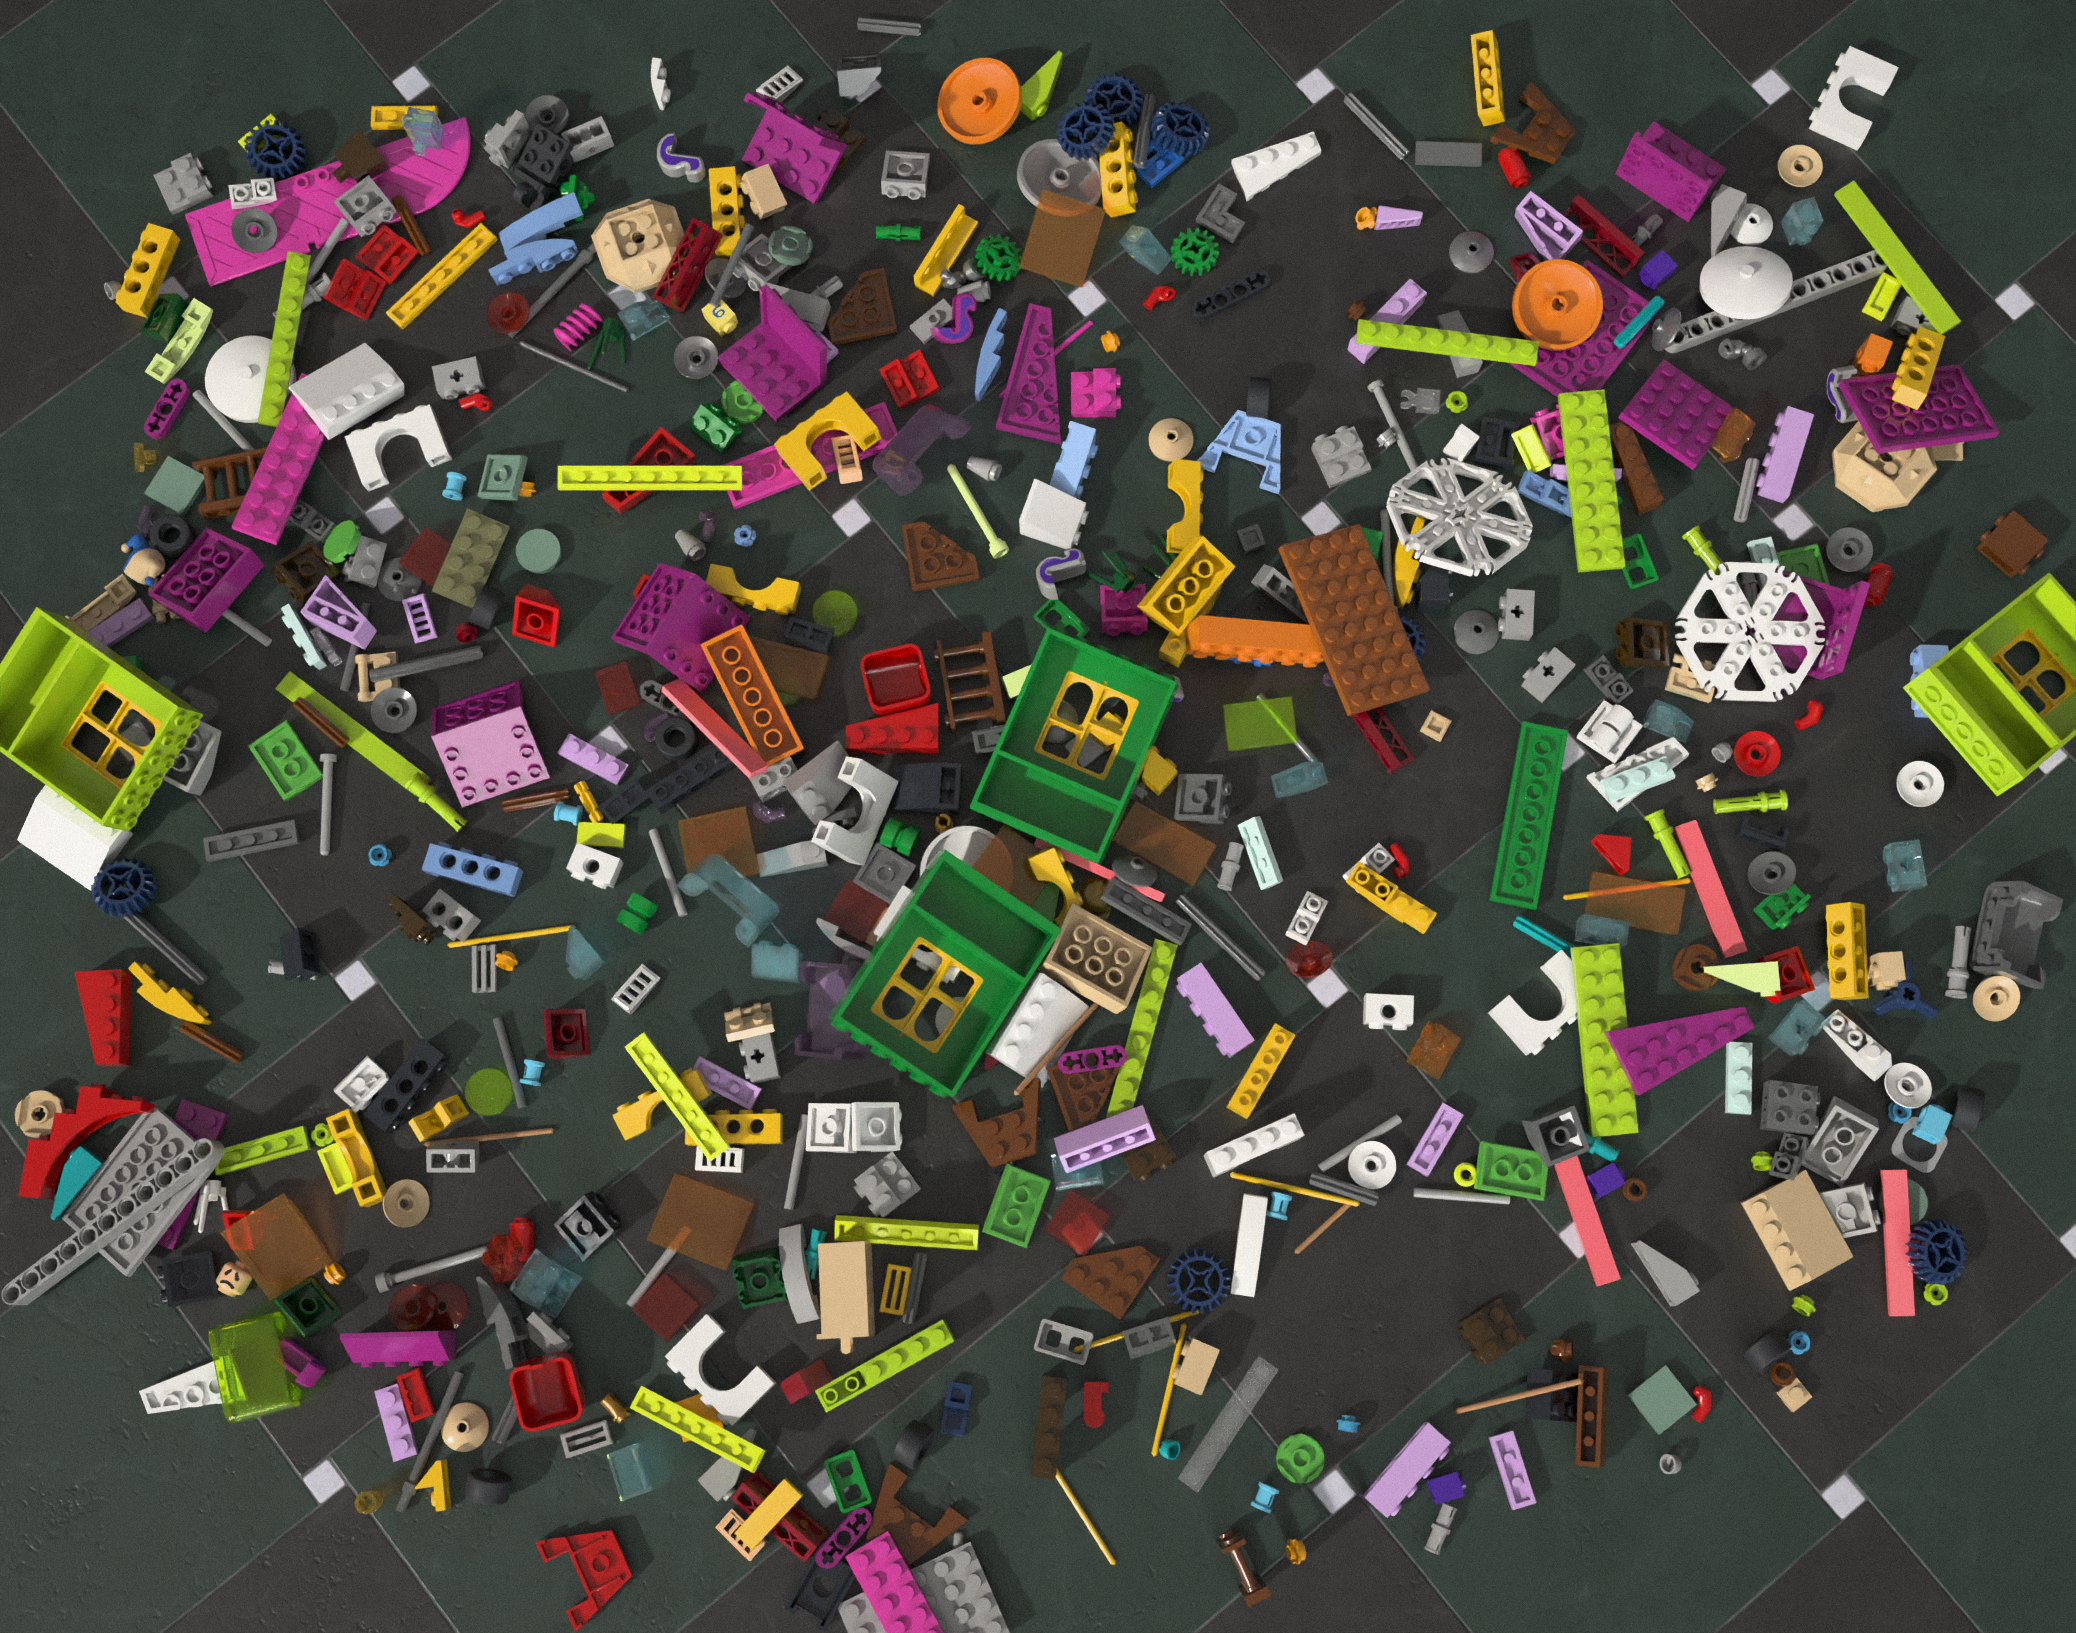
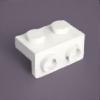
M367 1055L333 1090L356 1113L359 1109L363 1111L372 1102L370 1098L376 1092H381L388 1083L389 1075Z

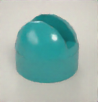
M1172 1439L1163 1440L1161 1442V1449L1159 1448L1160 1454L1166 1459L1175 1460L1180 1453L1179 1442Z

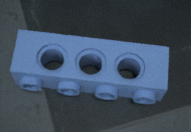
M438 842V845L430 843L422 870L427 874L511 897L516 896L523 870L517 867L518 863L504 860V863L495 861L496 857L482 854V857L473 855L474 851L460 848V851L451 849L452 845ZM455 857V865L447 867V861ZM478 863L477 871L469 873L470 865ZM500 869L499 877L491 879L492 871Z

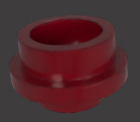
M464 622L457 626L456 638L460 642L468 643L476 638L479 631L471 622Z

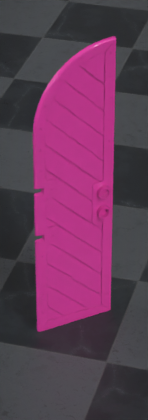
M463 117L375 148L390 168L372 178V180L391 203L393 197L402 195L412 215L415 216L436 206L453 191L463 176L470 155L471 140L467 118ZM336 161L274 183L276 201L248 207L267 212L277 226L275 243L271 248L261 253L244 251L235 243L231 233L233 219L239 212L248 208L232 209L231 199L185 214L210 287L286 261L288 251L306 254L311 252L309 245L313 243L316 244L317 249L323 248L340 219L347 220L333 201L357 184L356 181L350 176L340 184L332 174L333 171L341 166L340 162ZM398 212L393 214V218L390 221H383L376 226V229L382 227L383 224L389 225L400 221L401 218ZM350 222L338 242L359 235ZM256 226L249 228L251 233H256L258 230Z

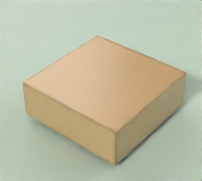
M1431 710L1420 732L1440 742L1451 720Z

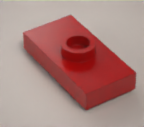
M421 1367L396 1376L411 1423L436 1414Z

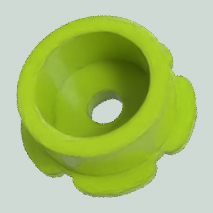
M1455 391L1448 395L1449 398L1446 399V406L1452 412L1460 413L1461 410L1464 411L1467 408V397L1463 392Z
M325 1123L317 1124L315 1130L311 1133L312 1140L318 1146H325L334 1140L329 1125H325Z
M1757 1152L1751 1159L1753 1168L1759 1171L1770 1170L1773 1161L1768 1152Z
M1926 1284V1290L1924 1291L1926 1301H1930L1932 1305H1941L1942 1302L1947 1300L1948 1291L1944 1284Z
M1805 1295L1793 1298L1794 1303L1792 1307L1798 1313L1809 1317L1812 1312L1816 1311L1813 1305L1814 1301Z

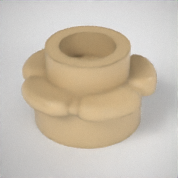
M1710 773L1696 780L1697 789L1702 788L1706 792L1716 787L1715 781L1718 778H1715L1713 773Z

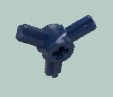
M1903 960L1906 980L1899 982L1895 989L1889 991V996L1873 1003L1874 1012L1881 1016L1895 1008L1899 1010L1907 1008L1910 1011L1915 1009L1929 1019L1935 1018L1939 1011L1938 1007L1922 998V993L1919 991L1917 983H1913V962ZM1905 992L1909 995L1906 999L1903 997Z

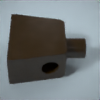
M358 129L336 152L335 156L341 166L333 171L332 174L340 184L350 176L356 183H359L368 175L372 179L387 171L390 167Z

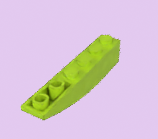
M943 1319L815 1390L825 1411L828 1412L953 1343L956 1339L946 1320Z

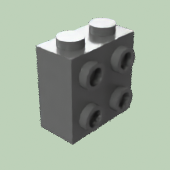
M1774 1080L1764 1082L1760 1129L1807 1136L1814 1134L1819 1125V1118L1816 1116V1107L1819 1106L1821 1099L1820 1093H1818V1086Z

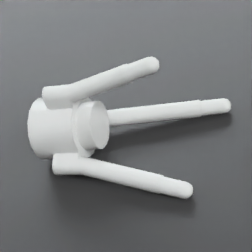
M205 1180L201 1185L194 1219L195 1225L199 1223V1233H202L204 1229L208 1201H218V1196H220L223 1210H229L226 1187H221V1181Z

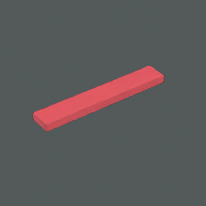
M679 678L663 685L662 692L749 779L767 771L768 764L684 681Z
M1694 820L1674 827L1673 831L1684 859L1692 872L1690 873L1723 958L1746 952L1747 947L1697 821Z
M1039 838L1034 843L1035 847L1041 850L1052 845ZM1052 845L1055 850L1060 849L1064 860L1110 880L1114 877L1124 883L1112 870ZM1124 883L1137 892L1159 902H1163L1166 895L1150 887H1135Z
M1575 1156L1555 1164L1554 1167L1596 1286L1621 1279L1578 1157Z
M1880 1170L1888 1316H1915L1913 1272H1911L1912 1266L1907 1264L1910 1256L1905 1254L1909 1251L1906 1243L1911 1241L1908 1236L1910 1234L1907 1170Z

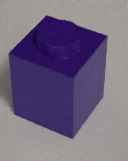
M1662 250L1643 266L1639 276L1642 283L1654 291L1673 275L1678 265Z
M1614 1162L1603 1166L1585 1177L1596 1198L1603 1197L1626 1184L1623 1179L1625 1178L1623 1170L1619 1165L1615 1166Z
M1449 1471L1426 1479L1433 1502L1437 1505L1465 1496L1463 1490L1466 1489V1484L1462 1474L1458 1475L1457 1471Z

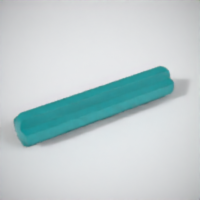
M1655 296L1618 334L1613 343L1622 349L1663 307L1665 301L1660 296Z
M1518 915L1513 922L1514 927L1557 952L1563 950L1572 959L1571 947H1575L1574 945L1522 915Z

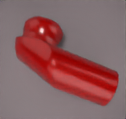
M455 209L451 213L453 222L466 228H471L486 220L481 210L471 215L463 213L461 209Z
M1170 286L1155 287L1143 302V305L1147 309L1152 310L1157 302L1173 299L1176 292Z
M474 393L459 399L463 410L474 406L482 411H488L492 407L490 398L481 393Z
M1812 699L1807 703L1809 711L1806 716L1795 720L1798 730H1803L1819 722L1824 708L1817 699Z
M1394 843L1389 847V851L1398 863V866L1393 868V873L1396 878L1400 879L1403 876H1407L1410 872L1409 857L1398 843Z
M1697 1385L1693 1394L1698 1398L1699 1405L1691 1414V1417L1697 1422L1702 1423L1712 1409V1394L1708 1387Z

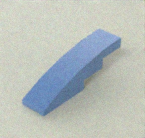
M574 192L556 199L525 215L499 232L504 251L506 252L526 243L546 239L547 233L565 227L564 222L582 216L583 212Z
M1001 308L998 309L990 324L981 348L975 384V398L979 402L1001 366V357L997 354L1004 344V334L1000 332L1007 322V312Z
M1530 470L1524 472L1517 488L1518 493L1555 512L1572 518L1568 488L1552 479L1547 481Z

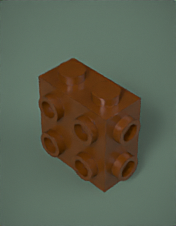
M2013 510L2007 516L2003 513L1994 522L1996 527L1992 531L1988 529L1979 538L1982 542L1976 547L1978 551L2010 578L2017 573L2022 575L2031 566L2028 562L2032 558L2036 560L2046 550L2043 546L2049 541L2044 537L2041 530L2034 528L2022 514Z

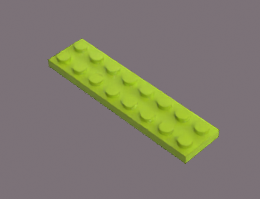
M1605 389L1559 393L1558 403L1578 573L1623 569L1625 567Z
M1619 943L1571 947L1589 1134L1592 1137L1638 1133L1634 1090L1604 1033L1605 1031L1628 1027Z

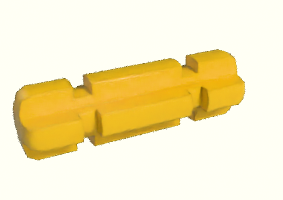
M580 781L576 783L574 789L580 795L579 798L587 813L590 814L591 821L593 823L603 821L604 816L598 810L599 807L592 793L588 791L589 787L586 782Z

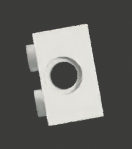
M577 843L567 869L572 873L571 877L584 881L585 878L593 880V885L606 889V886L614 888L624 862L620 858ZM595 862L599 863L598 871L590 873V865Z
M1366 993L1364 996L1363 1024H1368L1371 1029H1383V1025L1393 1026L1394 1030H1407V1026L1413 1024L1414 996ZM1383 1007H1391L1394 1011V1017L1386 1018L1382 1012Z

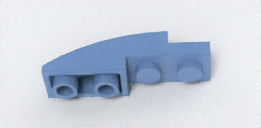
M547 239L534 241L504 252L508 260L488 270L498 286L510 282L513 277L519 274L528 273L535 266H537L540 273L549 271L556 264L571 260L579 251L573 240Z

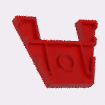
M613 1529L544 1539L536 1542L544 1563L568 1551L589 1599L566 1610L575 1631L579 1630L634 1575Z

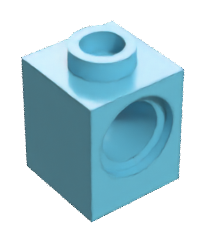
M1936 1104L1928 1105L1922 1108L1912 1134L1932 1144H1936L1942 1141L1952 1115L1947 1113L1946 1109Z

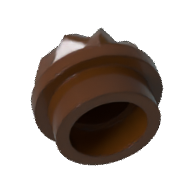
M1562 1337L1552 1343L1550 1350L1555 1358L1566 1362L1567 1359L1573 1360V1340H1566V1337Z

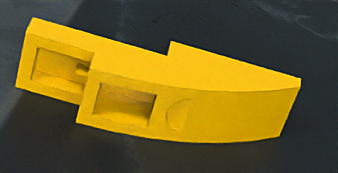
M1416 517L1410 534H1415L1425 527V518ZM1398 539L1392 569L1393 590L1398 608L1403 609L1405 602L1410 603L1414 591L1410 590L1412 582L1417 583L1421 570L1418 569L1420 561L1414 558L1417 550L1411 549L1407 552V544L1402 547Z
M1360 862L1356 864L1346 880L1352 888L1398 921L1407 923L1422 934L1426 932L1437 914L1399 890L1397 885Z
M134 962L128 968L143 983L137 992L155 1007L177 1018L203 1025H210L212 1023L207 1017L209 1012L200 1004L196 1006L191 1001L194 997L186 989L180 990L174 987L171 989L164 980H158L154 976L155 971L148 964Z

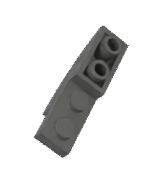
M495 1274L476 1277L487 1325L495 1323L496 1334L499 1339L505 1369L515 1368L518 1364L527 1360L523 1340L529 1339L530 1336L523 1315L508 1288Z

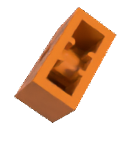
M1871 333L1857 350L1852 363L1857 369L1856 377L1876 375L1884 366L1893 341Z

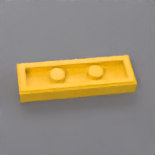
M372 106L371 128L373 130L431 129L438 126L439 109L437 106Z
M785 1478L738 1528L735 1534L753 1550L803 1494Z

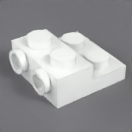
M899 1102L851 1103L853 1151L892 1152L900 1150L902 1134L899 1122L901 1121L902 1113L899 1108Z
M809 1103L806 1151L857 1153V1151H853L851 1104Z

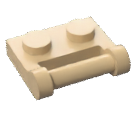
M396 652L370 655L359 654L355 656V662L358 664L360 686L358 701H373L378 693L387 688H400V677L375 682V692H369L367 664L373 663L374 669L397 664L398 654Z

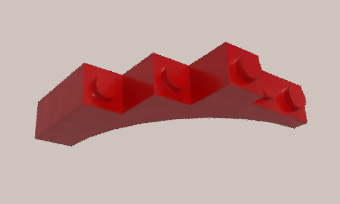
M91 1083L90 1087L80 1086L76 1110L65 1109V1113H54L51 1135H40L39 1140H28L18 1196L53 1200L64 1165L69 1160V1154L75 1148H78L89 1135L111 1121L133 1114L153 1113L155 1104L145 1102L146 1098L131 1096V1100H125V1096L116 1095L114 1090L105 1089L106 1084Z

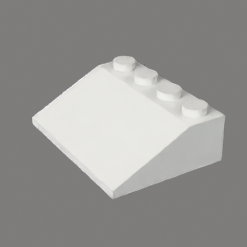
M366 343L289 386L291 392L328 440L404 396V383L391 366Z
M45 785L36 797L17 840L92 891L91 884L95 883L93 876H100L99 869L105 870L107 868L106 863L112 864L133 833L100 825Z
M1035 971L1006 1015L985 1053L1026 1078L1088 1010L1089 1006L1056 981L1043 973ZM1071 1037L1034 1077L1040 1078L1041 1088H1043L1048 1079L1045 1068L1056 1065Z

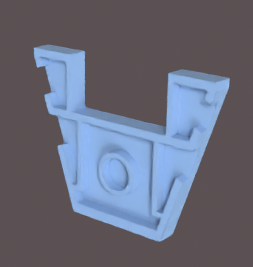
M1237 410L1217 438L1208 446L1205 453L1197 461L1201 462V469L1215 473L1221 454L1224 452L1266 466L1259 488L1279 494L1281 424L1264 418L1248 417L1246 412Z

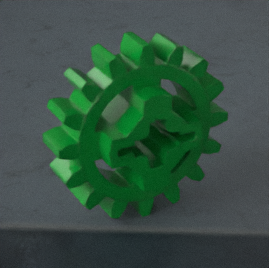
M1188 228L1186 235L1180 232L1179 239L1174 238V246H1171V253H1173L1171 260L1176 261L1175 268L1182 267V274L1190 271V276L1192 277L1194 272H1198L1202 276L1204 269L1209 273L1210 265H1216L1215 258H1218L1219 251H1217L1218 243H1213L1214 236L1207 237V230L1199 233V228H1196L1195 232ZM1209 254L1208 258L1203 262V258Z
M1000 234L996 238L989 235L987 239L983 238L976 248L975 259L979 260L977 267H983L982 274L988 272L990 279L993 276H997L998 281H1001L1002 277L1008 281L1011 276L1015 277L1022 267L1023 256L1019 255L1021 248L1014 247L1015 241L1012 243L1008 242V236L1005 239H1001Z

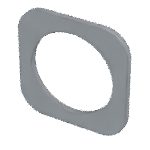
M1910 1117L1902 1125L1891 1147L1892 1153L1896 1158L1920 1172H1931L1947 1146V1137L1944 1134L1942 1141L1936 1143V1152L1928 1161L1917 1162L1910 1159L1904 1152L1902 1145L1904 1135L1915 1127L1918 1117Z

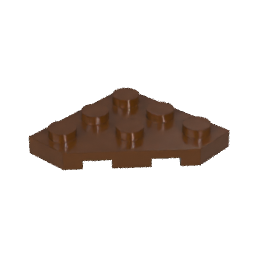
M884 268L862 272L852 290H849L840 303L836 313L828 320L833 345L898 332Z
M924 521L901 525L913 592L980 581L976 556L963 550L951 539L943 534L941 535Z
M1113 1049V1054L1104 1055L1105 1051H1101L1104 1059L1103 1065H1107L1105 1060L1114 1059L1115 1063H1118L1115 1049ZM1089 1053L1086 1056V1063L1089 1066L1094 1067L1098 1064L1099 1059L1095 1053ZM1078 1056L1079 1059L1064 1061L1063 1066H1067L1068 1070H1071L1072 1065L1080 1064V1069H1083L1081 1056ZM1058 1064L1045 1068L1068 1132L1096 1122L1099 1111L1121 1066L1072 1074L1061 1072Z
M1142 1246L1074 1258L1061 1279L1112 1315L1121 1319L1160 1259Z

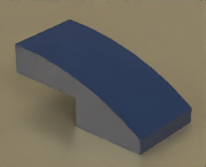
M949 1381L940 1433L964 1437L973 1385Z

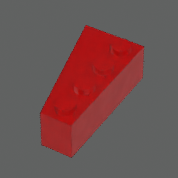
M660 427L627 466H692L697 461L694 453ZM605 490L602 496L606 503L620 514H623L656 490Z
M939 703L847 725V753L940 754Z
M122 969L75 972L95 1064L105 1067L129 1066L132 973Z

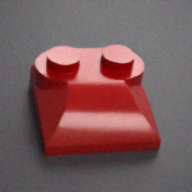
M1798 946L1757 959L1756 963L1778 961L1780 991H1775L1776 996H1765L1768 1001L1778 1003L1815 990Z

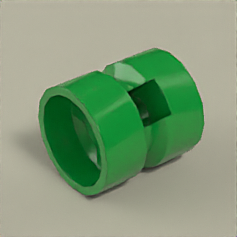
M891 816L882 832L879 843L890 849L897 847L899 853L910 857L920 838L921 829L911 824L904 826L903 821Z
M632 892L627 900L628 909H622L616 921L642 935L648 926L646 918L654 916L658 906L639 894Z

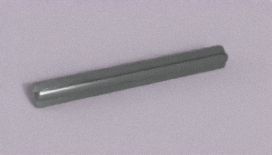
M474 646L371 669L369 674L372 682H379L482 659L484 653L481 646Z
M1182 894L1176 900V904L1256 981L1264 977L1266 971L1189 897Z
M134 911L133 917L128 913L126 914L124 919L193 982L202 986L208 980V976L137 911Z

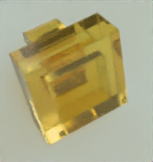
M134 443L135 472H144L145 464H156V451H144L143 443Z

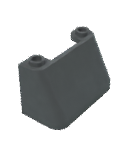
M2025 881L1991 883L1986 888L1969 958L1970 968L1985 975H1999L2010 978L2016 984L2034 989H2043L2046 972L2043 967L2034 965L2043 922L2053 921L2059 916L2063 899Z

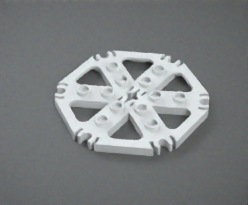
M1441 458L1439 465H1436L1433 459L1430 460L1429 465L1425 461L1393 484L1386 506L1402 547L1407 544V552L1411 549L1417 550L1414 556L1415 559L1420 558V562L1472 576V574L1478 576L1480 569H1483L1486 575H1489L1491 570L1493 574L1521 553L1528 546L1533 525L1516 487L1514 486V488L1510 489L1511 482L1505 485L1501 483L1503 475L1497 476L1498 472L1447 458V461ZM1455 475L1476 479L1483 484L1464 497ZM1421 479H1428L1432 482L1438 498L1415 492L1408 488ZM1504 501L1510 505L1516 521L1487 513L1486 511L1497 503ZM1408 513L1432 520V522L1417 533L1409 534L1400 515ZM1464 514L1463 517L1455 518V516H1460ZM1481 535L1504 541L1510 545V549L1498 558L1493 559L1489 555ZM1454 536L1464 562L1456 563L1455 561L1435 556L1433 551Z
M1725 562L1717 566L1720 571L1719 575H1715L1712 569L1707 571V574H1703L1676 619H1685L1686 621L1675 623V626H1682L1684 628V633L1676 634L1675 638H1685V641L1677 640L1675 642L1700 687L1704 688L1705 683L1709 681V684L1705 687L1706 692H1709L1713 686L1718 689L1715 698H1720L1724 694L1721 700L1776 702L1783 699L1780 693L1781 689H1785L1788 695L1792 694L1793 690L1797 691L1824 645L1820 646L1814 643L1825 641V638H1818L1816 636V631L1824 630L1825 626H1815V623L1823 624L1825 622L1800 577L1797 576L1792 583L1791 580L1794 579L1795 572H1791L1788 578L1783 576L1782 572L1785 566L1779 567L1775 573V569L1779 564ZM1740 572L1763 573L1767 576V581L1752 606L1749 605L1736 581V576ZM1711 589L1714 592L1728 619H1706L1695 616L1694 609L1706 590ZM1790 592H1794L1799 596L1808 613L1807 620L1803 622L1771 621ZM1747 626L1750 629H1755V632L1753 633V638L1750 635H1745V632L1747 631ZM1696 642L1729 643L1712 671H1706L1695 654L1693 647ZM1772 645H1796L1807 648V655L1796 673L1790 674L1785 670ZM1748 658L1751 659L1765 685L1763 691H1740L1734 686V681Z

